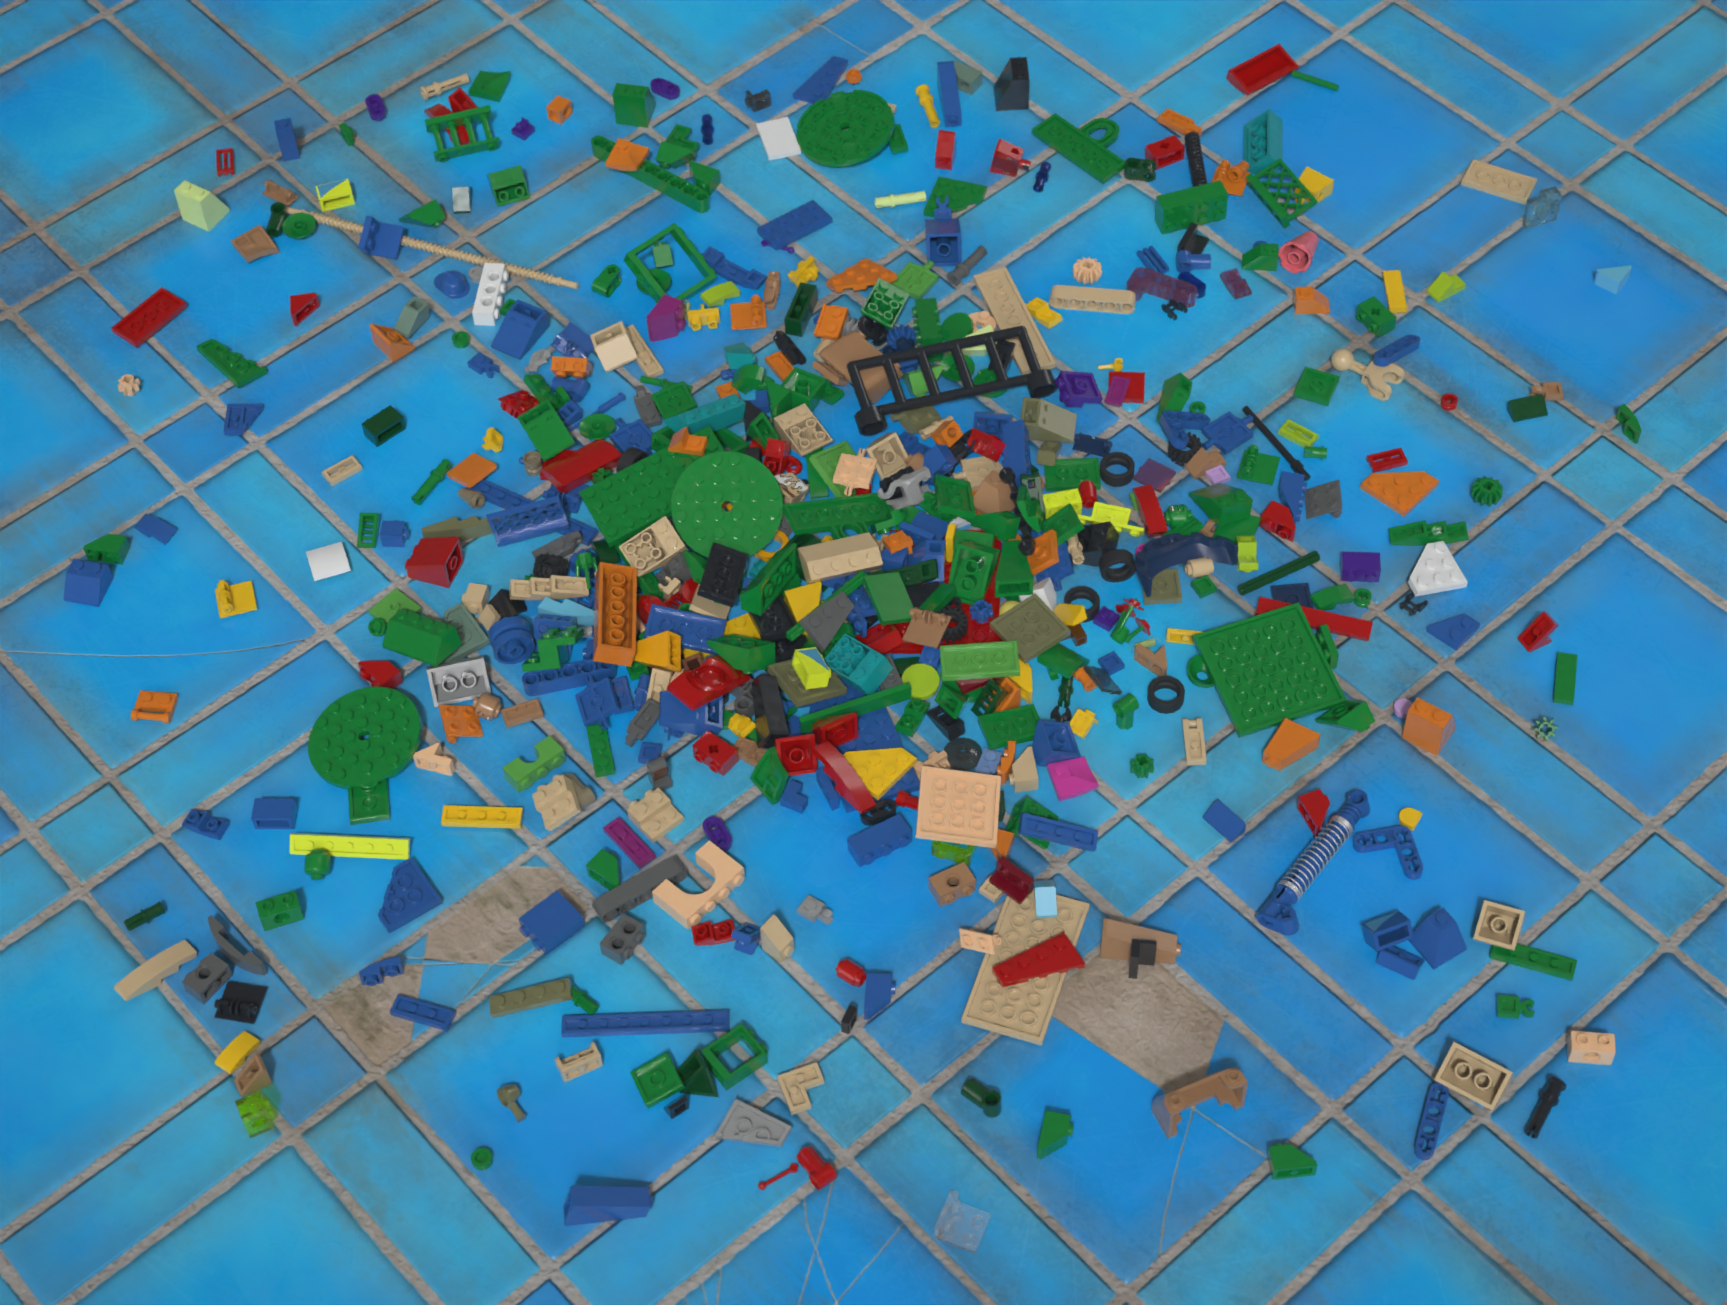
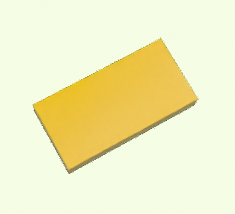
M950 523L945 537L947 562H952L956 536V524Z

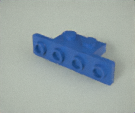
M834 583L832 594L841 587L839 583ZM855 589L847 596L854 605L847 619L853 624L855 631L864 638L867 637V621L864 617L877 614L863 589Z

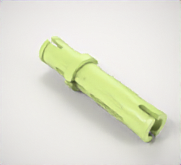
M925 191L877 197L874 198L876 209L890 206L893 208L896 205L925 202L926 193Z

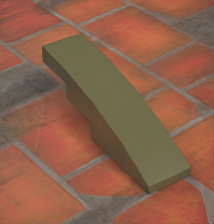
M476 515L458 521L455 516L421 528L423 538L459 537L460 541L493 534L487 518L478 520Z

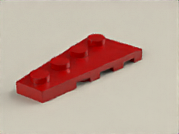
M1063 932L992 967V973L1003 988L1028 982L1031 978L1039 977L1040 979L1048 977V974L1059 972L1061 974L1073 968L1082 969L1085 968V962Z

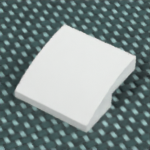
M342 542L306 552L314 581L351 571Z

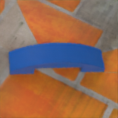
M710 246L702 254L705 262L714 269L716 274L728 281H732L736 285L758 289L767 279L766 275L753 268L749 272L724 259V253Z

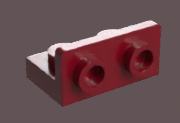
M1003 856L997 861L996 872L989 878V882L1018 904H1022L1033 892L1034 879Z

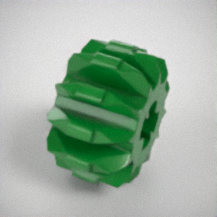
M1484 475L1482 479L1477 478L1471 487V498H1474L1475 503L1480 502L1481 507L1484 504H1487L1488 507L1492 504L1496 505L1503 495V485L1499 483V480H1493V477L1487 478Z

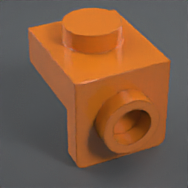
M902 530L882 538L883 545L891 554L904 548L908 549L909 555L913 553V541Z

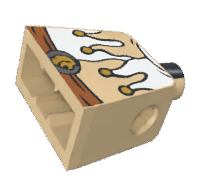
M793 473L774 476L781 490L783 504L804 501L809 490V483L806 479L800 480Z

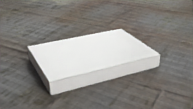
M788 117L756 124V129L769 161L801 154V149Z

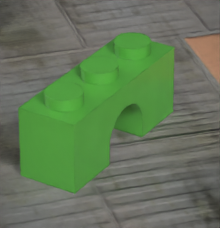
M550 735L534 745L535 754L538 758L535 762L525 763L517 757L502 767L505 779L518 793L528 789L534 782L544 778L550 771L560 767L566 761L564 749Z

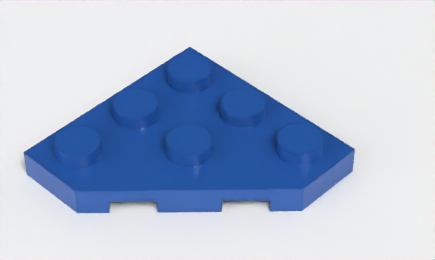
M412 857L394 867L391 882L388 884L384 896L382 909L380 908L378 914L380 922L389 934L442 904L441 898Z

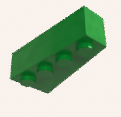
M936 298L916 299L915 307H912L913 318L916 317V320H914V330H918L915 333L916 343H919L917 347L943 342ZM943 353L928 356L929 362H941Z

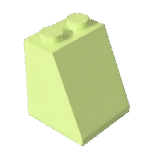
M186 180L174 190L182 219L208 232L230 212V209L211 192Z

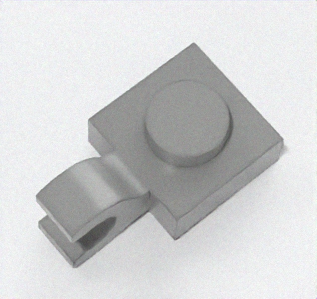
M810 895L797 908V914L813 923L819 919L823 923L830 925L834 920L831 917L833 912L826 909L824 903Z

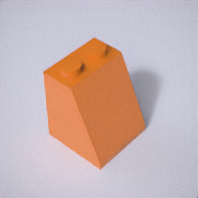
M1417 697L1407 712L1402 738L1437 756L1456 729L1454 717L1452 714Z

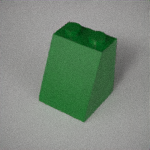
M616 83L612 94L616 124L648 128L656 107V102L649 87Z

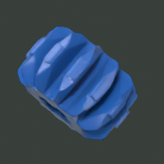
M903 324L899 327L895 325L894 329H889V333L886 336L887 344L893 349L897 348L896 340L901 336L907 340L912 338L915 342L914 344L917 341L914 329H911L909 325L904 327Z

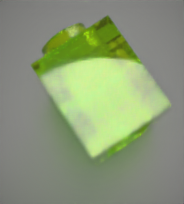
M260 1091L235 1101L250 1138L274 1129L272 1120L276 1118L267 1097L262 1098Z

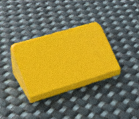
M1059 603L1053 610L1065 625L1075 626L1087 619L1083 605Z
M1167 628L1166 642L1195 645L1192 639L1193 635L1202 633V631Z

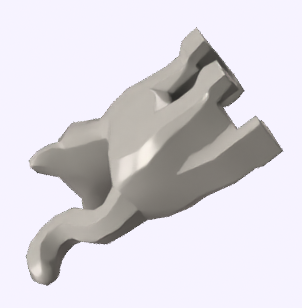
M925 466L912 473L903 474L899 479L890 483L886 493L883 492L882 488H879L877 491L878 497L883 500L889 499L894 494L896 487H900L903 497L887 500L886 504L891 505L893 510L904 507L908 509L910 505H919L920 502L924 501L923 494L925 492L935 493L934 490L930 491L927 484L921 487L919 484L920 481L925 482L931 477L930 470Z

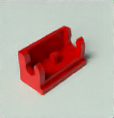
M972 428L967 446H971L972 442L976 440L972 451L997 462L1006 444L993 436Z

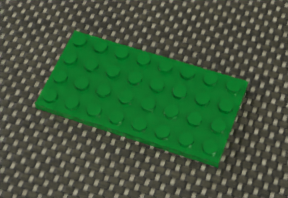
M710 426L691 434L708 438V444L703 456L725 451ZM668 446L579 491L580 497L608 546L612 547L640 533L664 516L667 518L671 517V499L677 480L691 463L703 456L669 452Z

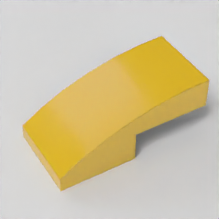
M1038 297L1026 304L1031 316L1049 329L1062 321V315L1051 310L1049 303Z
M243 1031L221 1052L215 1060V1065L232 1074L245 1064V1057L260 1047V1040Z

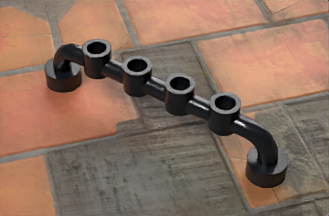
M1005 467L999 472V477L1003 483L1009 485L1011 490L1010 499L1015 505L1014 513L1021 517L1018 528L1022 532L1023 537L1018 545V549L1024 556L1033 555L1036 541L1030 535L1032 528L1022 516L1016 502L1018 496V488L1014 480L1016 475L1010 467Z

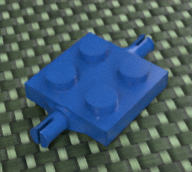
M1230 411L1202 428V434L1209 439L1202 443V447L1204 450H1207L1214 445L1226 455L1253 438V432L1247 427V424L1253 421V417L1249 414L1240 419L1235 417Z
M621 418L615 420L619 429L610 434V440L622 454L628 448L635 447L645 452L647 456L652 455L650 452L652 450V432L641 419L627 424Z
M1067 541L1058 546L1059 562L1036 574L1037 583L1050 577L1054 584V590L1061 591V580L1075 574L1071 554L1067 549Z
M589 674L585 677L588 686L575 695L585 726L595 725L600 722L601 729L606 730L609 728L607 717L619 711L620 706L611 680L605 677L595 682L593 675Z

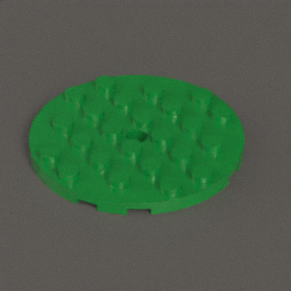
M854 90L848 93L840 91L831 94V97L825 100L819 99L803 113L797 124L796 139L801 152L812 162L827 167L850 166L871 158L885 147L894 131V115L887 101L875 93L864 90Z
M733 451L711 453L691 463L677 480L671 499V513L676 531L691 550L707 559L713 542L746 553L748 558L752 557L773 540L780 527L783 514L781 490L771 471L755 458ZM726 501L730 502L733 506L730 511L722 509V504Z
M366 687L352 691L330 704L316 720L308 741V754L311 764L323 780L335 787L342 789L362 787L365 789L379 785L378 782L388 777L391 779L397 775L413 758L421 742L419 738L422 731V720L414 703L406 695L395 689ZM369 735L366 740H361V736Z

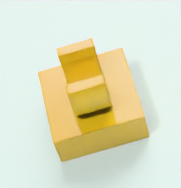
M491 427L487 429L486 436L483 437L485 444H482V447L486 451L492 449L495 453L502 451L504 437Z

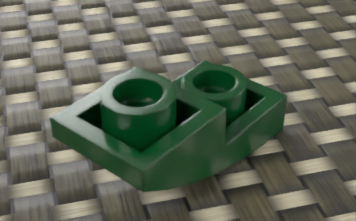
M606 540L591 541V548L596 552V559L599 563L613 564L619 562L614 546L609 547Z

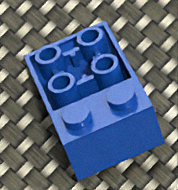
M518 299L508 310L491 344V348L521 360L549 327L547 311Z
M661 691L659 725L697 736H702L707 730L717 735L723 728V695L692 711L669 691Z

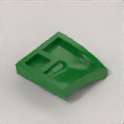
M480 70L469 88V95L500 102L507 88L511 71L485 72Z
M775 746L770 747L765 752L750 777L752 782L772 805L779 803L789 774L779 760Z

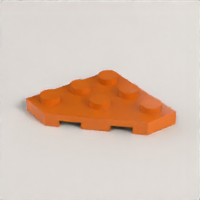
M866 258L860 260L859 263L852 267L846 268L840 274L832 276L831 279L826 281V286L836 293L843 292L844 289L853 288V291L867 289V286H874L878 278L892 283L897 280V275L895 272Z
M1425 471L1372 473L1361 483L1360 489L1405 517L1438 486L1439 480Z

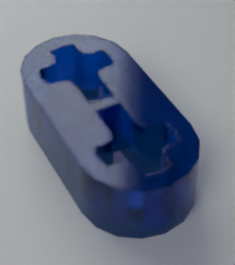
M1182 272L1178 275L1177 284L1182 290L1194 298L1205 296L1206 285L1189 272Z

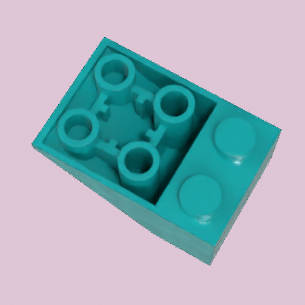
M846 633L824 658L826 665L830 667L833 673L866 696L873 694L893 670V666L884 655Z

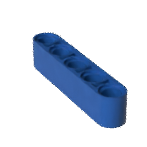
M592 658L564 664L558 669L526 672L522 676L525 694L528 696H538L586 686L587 681L585 677L589 674L593 675L595 682L605 677L614 679L617 675L616 664L595 662Z

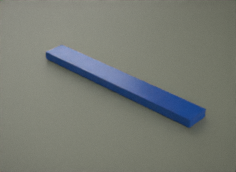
M484 479L469 489L481 492L485 497V501L503 509L534 502ZM567 516L570 528L558 531L557 533L565 535L578 530L584 541L582 544L589 547L591 541L599 534L598 530Z
M729 1010L567 1015L562 1016L561 1035L562 1038L729 1032L730 1013Z

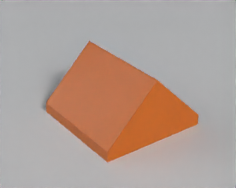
M370 324L373 343L393 362L415 349V346L402 334L394 331L393 327Z

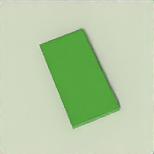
M1017 640L940 646L942 681L1020 676Z

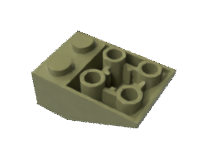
M1023 397L1021 419L1024 420L1029 430V440L1074 443L1077 414L1043 399Z

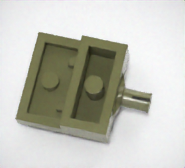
M932 405L890 415L892 422L899 421L906 432L910 434H918L919 430L930 426L932 422L942 420V417Z

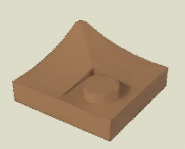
M261 225L231 240L232 246L247 263L266 255L280 253Z

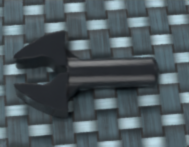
M1060 705L1052 710L1050 719H1055L1056 722L1071 721L1072 714L1068 706H1066V712L1062 716L1059 713Z

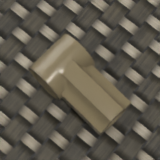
M567 773L564 775L573 781L581 810L596 801L591 789L587 786L584 787L574 774Z

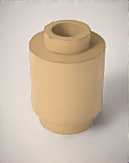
M1203 557L1188 560L1184 569L1186 575L1193 579L1205 575L1209 576L1210 573L1214 572V565L1211 558Z

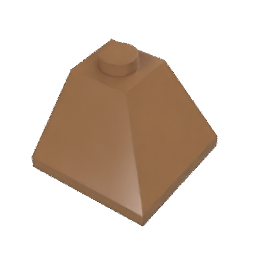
M992 470L982 481L973 497L975 509L982 514L1001 511L1012 512L1015 508L1014 503L1010 499L1011 490L1009 485L1002 482L999 473Z

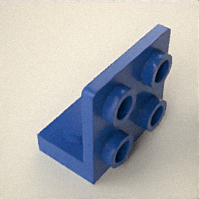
M366 216L358 249L367 255L397 259L404 227L378 222L375 218Z
M919 511L911 523L902 521L899 525V531L902 530L907 536L909 535L913 545L917 546L925 540H943L947 533L949 522Z
M539 614L535 617L534 652H538L537 640L548 628L558 627V630H562L567 626L576 625L577 617ZM567 645L568 654H569V659H570V658H571V645Z

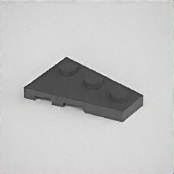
M842 591L802 618L799 623L819 650L823 652L854 608V605Z

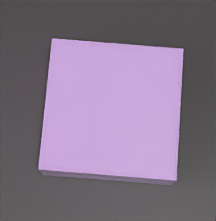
M1222 465L1205 472V476L1212 485L1224 484L1229 482L1231 478Z

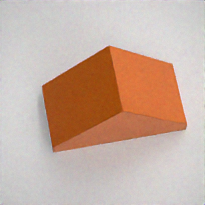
M998 829L996 848H990L997 861L1002 856L1007 860L1009 859L1014 846V833Z

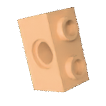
M1583 1031L1570 1032L1567 1041L1568 1062L1600 1065L1612 1064L1616 1053L1615 1034Z

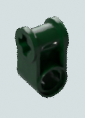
M1128 158L1125 161L1124 177L1127 180L1152 182L1156 178L1155 170L1157 163L1151 159Z

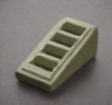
M1044 441L1037 452V464L1054 466L1062 444Z

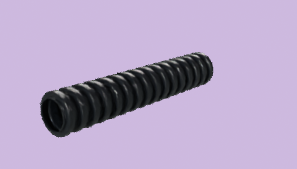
M1189 132L1185 135V144L1192 185L1195 187L1208 184L1199 134Z

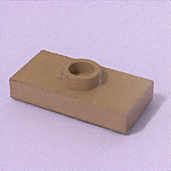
M814 361L811 366L820 372L823 378L836 385L846 386L848 383L847 379L824 362Z
M538 698L500 710L506 728L544 717Z

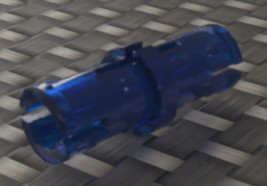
M705 114L702 116V142L705 145H710L713 142L712 134L714 127L712 125V116Z
M1042 162L1039 171L1036 173V181L1033 185L1035 192L1040 193L1044 190L1051 169L1049 162Z

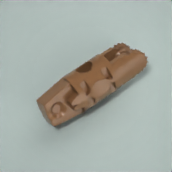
M770 271L765 282L763 300L766 302L768 310L775 308L781 286L779 271Z

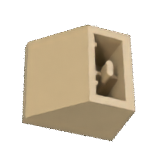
M622 321L590 335L594 349L606 373L638 359L630 333Z

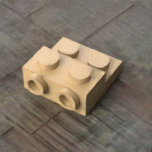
M564 775L554 776L552 782L537 787V792L532 794L535 808L542 815L545 829L550 832L581 812L573 781Z
M659 788L648 790L642 800L631 802L627 809L628 818L652 843L684 822V817L673 807L671 800Z

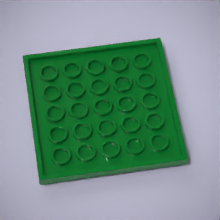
M1299 602L1193 635L1194 644L1239 738L1281 725L1285 718L1293 721L1344 704L1347 701Z

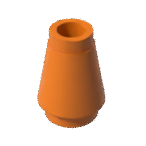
M1241 161L1230 167L1227 174L1229 180L1232 182L1241 181L1249 168L1248 162Z

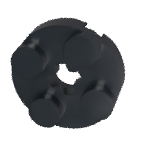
M864 314L858 319L860 320L858 322L859 330L866 336V339L870 337L874 340L871 343L881 346L887 341L886 336L889 331L883 324Z

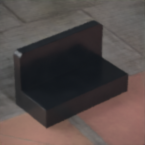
M1191 222L1178 244V252L1187 250L1191 254L1203 253L1209 238L1197 234L1198 224Z
M1132 939L1129 978L1137 979L1138 965H1155L1157 941Z

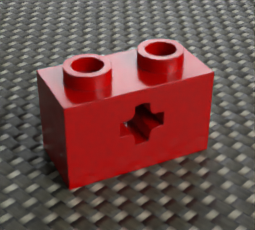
M1173 135L1146 145L1145 159L1154 160L1157 163L1156 170L1184 160L1185 147Z
M708 730L692 745L694 758L699 763L703 762L713 772H718L722 776L739 761L738 750Z

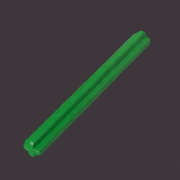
M861 570L811 612L842 591L848 596L863 584V577L868 576V574ZM797 622L786 632V638L794 641L805 630Z

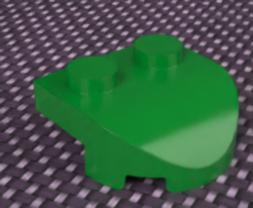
M906 507L886 513V521L870 526L872 533L877 532L880 535L891 531L890 527L900 524L906 518Z

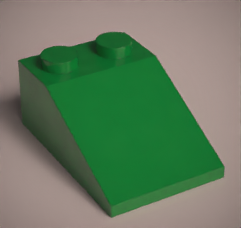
M1219 483L1189 492V496L1218 527L1250 517L1253 499L1243 489Z
M967 539L958 543L948 583L956 586L957 594L954 597H958L963 603L974 606L975 601L985 599L996 568L999 549Z
M734 633L707 640V645L734 669L742 670V673L752 674L754 670H767L768 665L775 664V642Z

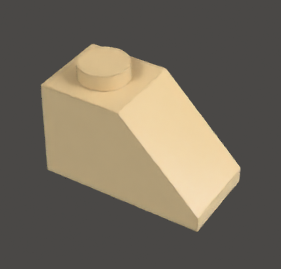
M1032 746L1027 747L1013 763L1012 773L1008 774L1010 786L1013 785L1015 793L1038 790L1039 778Z
M773 914L760 928L762 950L779 962H782L793 954L794 939L777 916Z

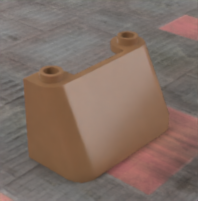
M853 330L819 352L820 357L825 363L840 373L851 384L852 382L847 370V364L850 361L883 354L865 340L866 336L860 330L857 332ZM893 363L900 379L903 375L899 369L901 366L899 363ZM883 366L859 371L869 401L873 405L890 389Z
M1237 1068L1216 1071L1156 1096L1152 1101L1151 1109L1168 1139L1177 1135L1176 1125L1182 1122L1180 1112L1214 1097L1220 1106L1224 1103L1230 1104L1234 1111L1244 1107L1248 1081Z

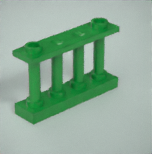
M490 105L425 119L427 133H433L438 151L434 152L435 162H445L448 159L500 148L499 137L493 138L488 122L489 119H492ZM482 122L487 140L476 141L472 123ZM457 126H466L470 144L460 145L456 131ZM440 130H450L454 147L444 149Z

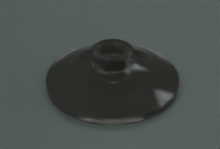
M969 738L953 739L944 748L951 768L958 771H968L975 768L982 755L980 745Z

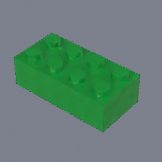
M1220 180L1156 196L1155 222L1161 234L1187 229L1191 222L1203 225L1226 219L1228 193Z

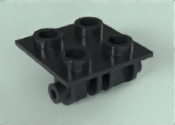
M228 981L222 998L215 1001L214 1007L217 1008L214 1017L255 1024L267 987Z

